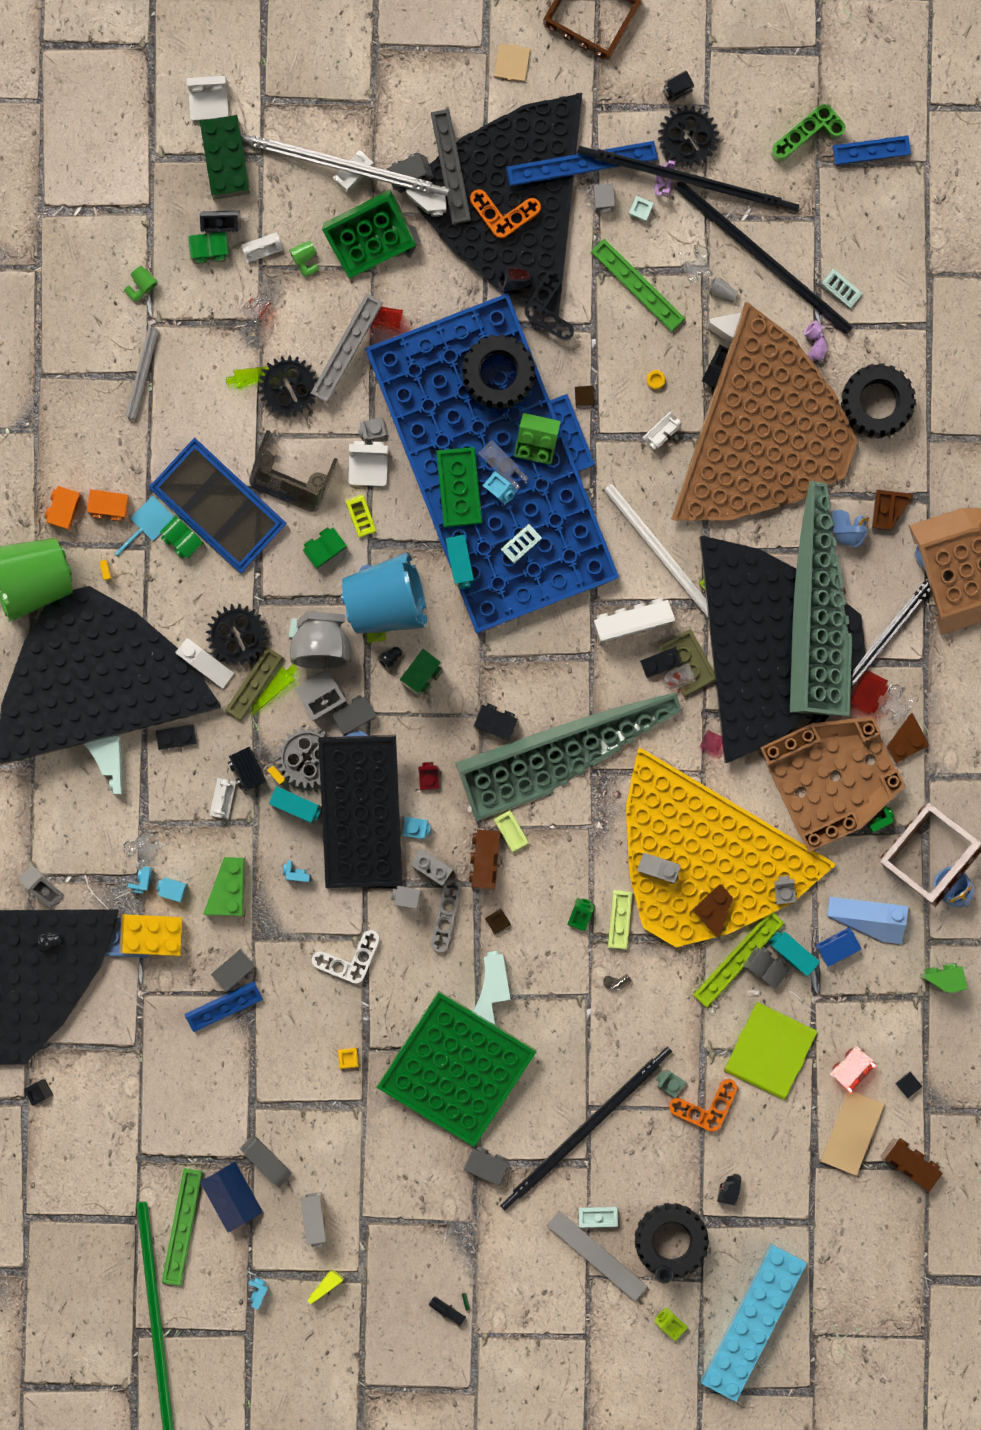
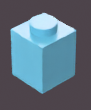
M163 877V881L159 880L156 891H159L158 896L182 902L187 883Z

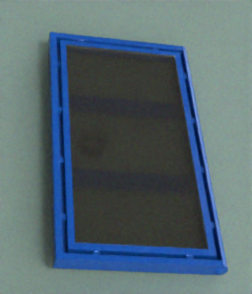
M195 437L149 486V489L240 574L245 571L249 564L287 524Z

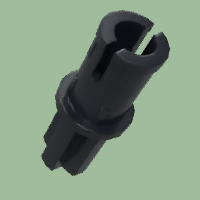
M436 1296L429 1302V1306L442 1314L443 1318H448L459 1327L466 1318L465 1315L452 1308L453 1305L449 1306Z

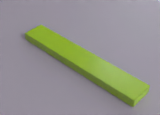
M774 912L763 917L695 991L693 996L708 1008L745 967L743 964L755 947L761 949L782 927L784 922Z

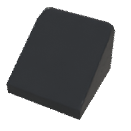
M42 1079L24 1089L32 1106L53 1096L46 1079Z

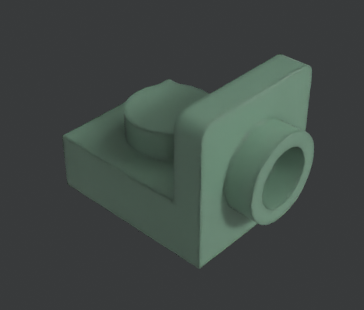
M668 1069L665 1072L661 1071L656 1078V1081H658L656 1085L674 1098L677 1097L686 1084L683 1079Z

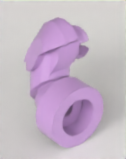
M815 320L807 326L803 335L809 340H815L808 357L812 361H822L828 347L826 338H823L822 325Z

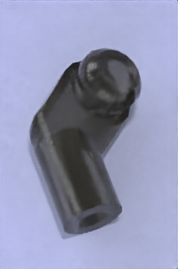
M625 974L620 979L611 976H605L603 979V985L607 989L615 991L621 990L632 982L628 974Z

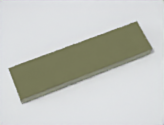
M267 647L225 711L242 721L284 657Z

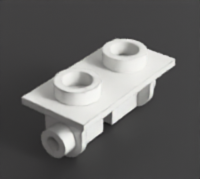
M277 232L241 245L247 263L283 251Z
M670 411L643 436V439L651 449H659L668 439L666 436L668 434L672 436L681 428L682 423Z
M217 778L210 816L224 819L229 818L236 786L235 781Z

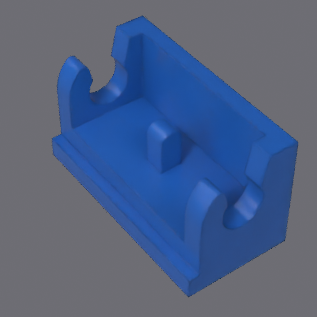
M849 927L815 945L827 967L862 949Z

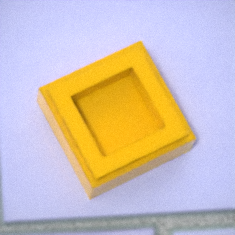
M100 561L103 580H112L108 561Z
M271 766L267 770L280 785L286 781L275 766Z
M357 1047L337 1050L339 1069L359 1067Z

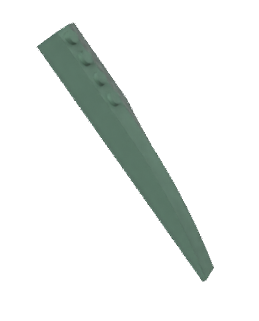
M810 481L802 521L795 580L790 712L812 715L850 716L851 633H848L847 627L849 617L846 616L844 608L846 598L843 596L841 589L843 587L839 555H836L835 546H837L836 537L833 538L832 533L834 523L833 518L831 519L829 514L831 504L827 483Z
M677 693L650 698L583 717L456 762L455 764L475 820L483 819L549 795L556 787L568 783L569 779L575 775L579 776L585 772L586 768L598 764L620 750V747L624 744L634 741L635 737L643 732L647 733L654 725L661 724L680 712L681 706Z

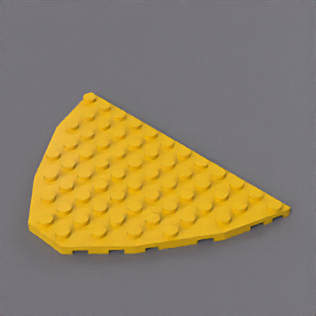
M640 747L638 748L625 808L629 877L642 928L674 947L715 938L716 935L692 909L721 884L733 897L719 936L727 935L792 904H776L774 881H778V877L789 876L790 879H794L797 900L813 884L835 867L836 863L815 851L809 852L804 844ZM643 853L681 865L675 883L637 871Z

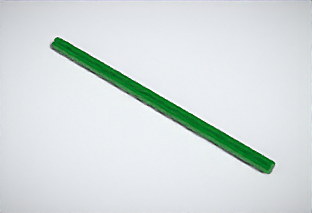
M142 1201L136 1205L162 1429L174 1430L148 1205L146 1201Z

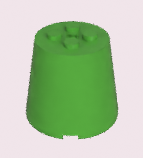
M56 538L0 546V603L8 622L19 619L73 593L71 568L66 563L64 548L60 547Z

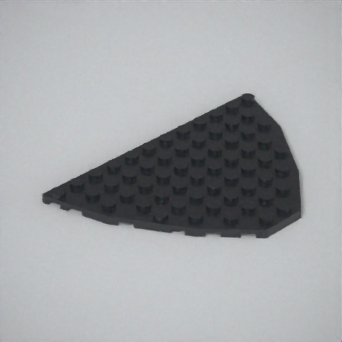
M583 93L522 105L509 114L503 115L480 127L478 130L464 135L456 142L471 222L452 225L447 196H445L446 213H443V216L432 217L431 214L425 213L417 206L418 211L453 253L503 294L508 293L509 297L526 305L549 271H558L562 276L563 282L574 175L509 187L506 167L576 155ZM438 156L430 163L434 178L428 181L433 182V185L445 187ZM475 190H483L502 216H505L529 198L537 199L541 204V209L537 216L504 239H499L493 235L472 206L470 196ZM475 195L474 202L476 203L477 201H479L482 205V208H479L480 211H482V209L485 206L490 205L488 202L486 203V205L482 202V195ZM529 203V208L526 211L523 208L520 209L524 212L526 218L529 217L526 215L528 211H536V204L532 205ZM488 209L484 213L487 219H493L496 215L492 209ZM515 213L512 215L511 220L513 223L518 224L522 221V216ZM508 219L505 220L507 222L505 226H497V233L501 232L502 234H504V229L508 226L510 227V229L513 228L509 224ZM506 267L526 269L533 278L532 283L528 287L516 291H501L498 279L502 268ZM557 275L549 276L550 283L548 286L544 283L543 286L553 291L554 289L551 288V285L554 282L558 283ZM562 283L546 307L547 310L558 317ZM545 290L538 293V298L542 301L547 300L549 297L548 292Z
M700 536L699 541L725 764L782 738L809 715L790 712L796 568L759 548ZM846 603L844 608L846 616L849 617V624H847L848 633H851L852 671L866 651L862 616Z
M91 586L74 589L73 593L44 607L24 640L1 704L0 766L221 709V705L197 669L176 654L178 648L137 612Z
M119 909L0 910V1065L26 1064L64 1025L72 1010H74L91 981L102 967ZM42 934L47 936L59 934L62 944L43 953L40 952L37 937Z

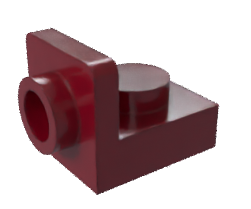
M433 762L422 763V766L418 767L420 790L439 789L438 765H434Z

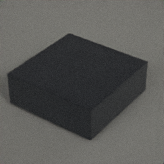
M911 1071L895 1083L907 1098L923 1087Z

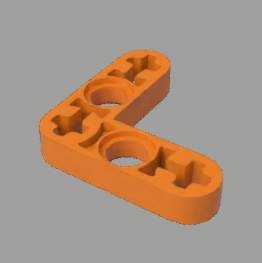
M475 190L470 196L472 206L493 235L499 239H504L537 216L541 209V204L537 199L529 198L508 214L502 216L483 190ZM475 195H482V202L485 205L488 202L490 205L485 206L482 209V211H480L479 208H482V205L479 201H477L476 203L474 202ZM529 203L532 205L536 204V211H528L526 215L529 217L526 218L524 212L520 209L523 208L526 211L529 208ZM486 210H494L495 217L487 219L484 215ZM515 213L522 216V221L518 224L513 223L511 220L512 215ZM508 219L509 224L513 228L510 229V227L508 226L504 229V234H502L501 232L497 233V226H505L507 224L505 220Z
M724 1079L720 1083L708 1111L681 1098H673L669 1102V1110L672 1114L708 1131H717L721 1127L737 1092V1084L732 1079ZM731 1082V1086L734 1089L733 1091H728L726 1096H729L730 1099L727 1100L725 1097L719 1096V1093L721 1092L724 1095L725 1088L723 1085H728ZM720 1099L726 1103L725 1109L721 1111L715 1108L716 1101ZM680 1101V1105L686 1108V1105H690L686 1116L682 1115L684 1111L680 1109L675 1112L672 1104H677ZM693 1109L700 1111V1117L697 1120H692L689 1116L690 1111ZM714 1110L716 1113L722 1114L721 1118L717 1116L715 1119L718 1123L717 1126L710 1128L707 1120L713 1119L714 1114H711V1111Z

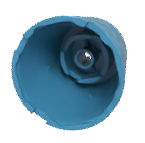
M409 552L342 579V601L346 607L347 620L351 623L356 634L427 627L428 617L423 613V609L427 608L417 567L416 565H411L412 556Z

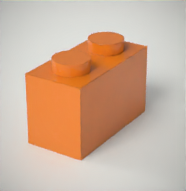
M57 486L56 490L53 489L50 497L52 504L50 508L46 509L44 516L47 519L46 523L70 531L82 494L61 486Z
M90 489L87 513L91 514L92 518L102 519L103 516H109L110 520L121 522L122 518L127 519L130 496L128 494Z

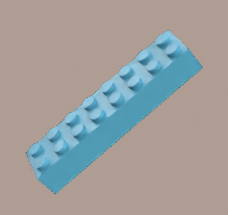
M770 1243L700 1380L703 1385L737 1401L807 1264L805 1260Z

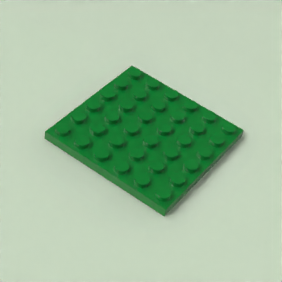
M438 990L378 1082L376 1088L475 1147L537 1051Z

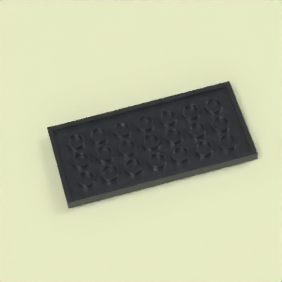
M396 734L319 737L325 888L402 885Z

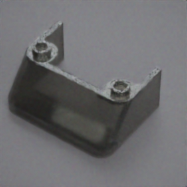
M267 430L250 474L249 483L251 487L308 512L318 511L338 467V459L334 458L327 475L316 472L309 477L307 483L299 481L272 469L274 456L266 450L272 433Z

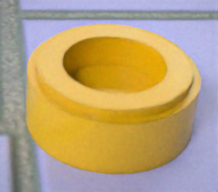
M659 370L651 371L646 378L647 385L653 390L661 389L666 381L665 375Z

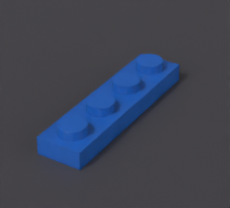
M908 135L832 146L835 166L911 155Z
M254 981L186 1013L185 1018L192 1031L195 1032L262 1001L263 998Z

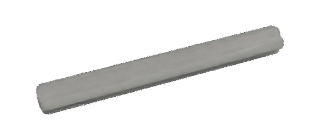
M148 327L126 413L128 419L135 420L137 418L158 335V329L155 327Z

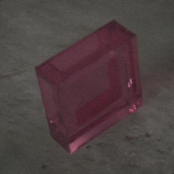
M707 730L699 747L717 755L722 745V738L720 735Z

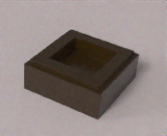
M594 385L574 387L576 406L595 405Z
M501 908L485 918L494 934L511 925Z

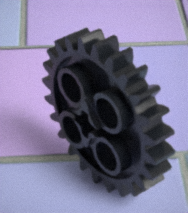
M685 105L683 111L677 107L676 114L670 111L671 117L665 116L664 120L666 123L661 122L660 126L663 129L658 130V134L663 135L658 138V142H663L659 149H666L663 156L669 154L668 161L675 159V165L682 162L683 168L686 163H689L690 168H692L693 162L700 166L701 159L706 163V155L712 157L713 153L710 150L716 151L717 147L714 144L719 143V139L714 138L719 135L718 131H714L718 125L711 124L714 117L708 119L709 112L701 114L702 108L700 107L698 111H695L694 105L691 107V110H688ZM691 119L695 121L696 125L688 127L685 122ZM678 123L682 124L684 130L678 126ZM676 130L680 133V137L672 138L670 132ZM685 132L687 135L692 134L691 140L689 138L685 139ZM704 135L707 141L701 143L697 140V136ZM693 143L699 148V150H696L694 148ZM683 146H689L691 148V152L689 154H685L682 152L681 148Z
M289 355L288 360L281 356L280 362L274 358V365L267 363L269 369H262L265 376H259V379L263 383H258L257 386L263 389L258 391V394L264 395L261 398V402L267 401L265 408L272 406L271 413L278 410L279 417L283 412H285L286 418H288L289 413L296 417L297 411L303 415V408L310 410L308 403L315 404V401L312 399L315 396L310 393L318 379H313L316 371L310 372L312 365L305 367L306 360L299 363L298 356L294 361H292L291 355ZM290 369H295L298 372V376L296 378H289L287 372ZM281 371L284 373L288 383L293 384L292 391L297 398V402L293 400L288 389L284 390L285 382L280 375ZM279 378L281 380L280 386L273 387L270 384L271 379ZM304 386L307 389L306 394L298 395L296 393L297 387ZM281 395H288L290 401L287 404H282L279 398Z
M231 604L230 610L224 606L223 613L217 610L218 617H211L214 623L207 624L212 629L206 631L207 634L211 635L206 641L212 642L208 648L216 649L213 655L220 654L219 661L226 658L225 664L232 660L233 666H236L237 661L242 666L244 665V660L251 663L250 657L258 659L256 653H263L260 647H266L267 645L262 641L268 639V636L263 635L268 629L262 628L266 622H259L261 614L254 616L255 609L248 612L249 606L247 605L243 610L241 604H238L237 609ZM240 617L246 618V626L238 627L237 620ZM230 619H232L236 630L242 632L240 638L245 646L244 651L241 649L238 640L232 638L234 631L229 623ZM227 625L230 630L227 635L220 634L219 629L221 626ZM249 634L255 637V641L251 645L245 643V637ZM232 642L238 646L234 653H230L227 650V646Z

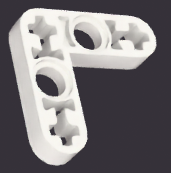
M373 930L366 931L363 934L352 963L319 951L312 956V964L314 967L352 983H359L366 975L379 943V935ZM371 933L374 934L376 942H371L369 946L373 948L372 952L367 948H361L362 944L366 946L368 942L365 936H370ZM366 951L369 954L368 961H359V952ZM320 955H324L323 959L329 961V958H333L329 970L325 968L327 964L321 963V965H317L318 961L315 958L320 957ZM355 961L359 965L366 966L365 970L360 968L359 974L362 976L356 980L351 975V971H356L357 966H354ZM335 962H341L344 965V970L341 973H336L333 970Z

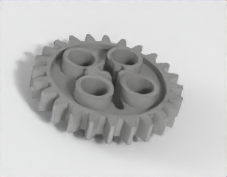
M302 726L300 727V732L293 729L294 735L291 736L287 733L288 740L281 739L284 746H278L282 750L281 753L276 754V756L281 757V760L276 762L277 764H282L279 771L285 770L286 773L283 777L290 776L289 783L296 780L297 787L300 783H303L304 788L307 787V783H310L312 788H314V782L321 785L320 763L316 759L315 753L319 750L318 738L324 737L326 732L323 731L321 734H318L319 728H316L314 732H312L311 726H308L307 731H304ZM304 738L310 741V746L307 749H302L299 745L300 741ZM314 743H317V747L310 755L312 760H307L298 772L297 768L304 760L302 755L304 753L308 754ZM292 754H296L299 757V762L296 765L289 763V757ZM308 765H312L315 768V772L311 776H307L304 772L305 767Z

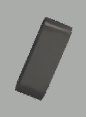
M252 1135L240 1147V1150L278 1188L293 1174L255 1135Z

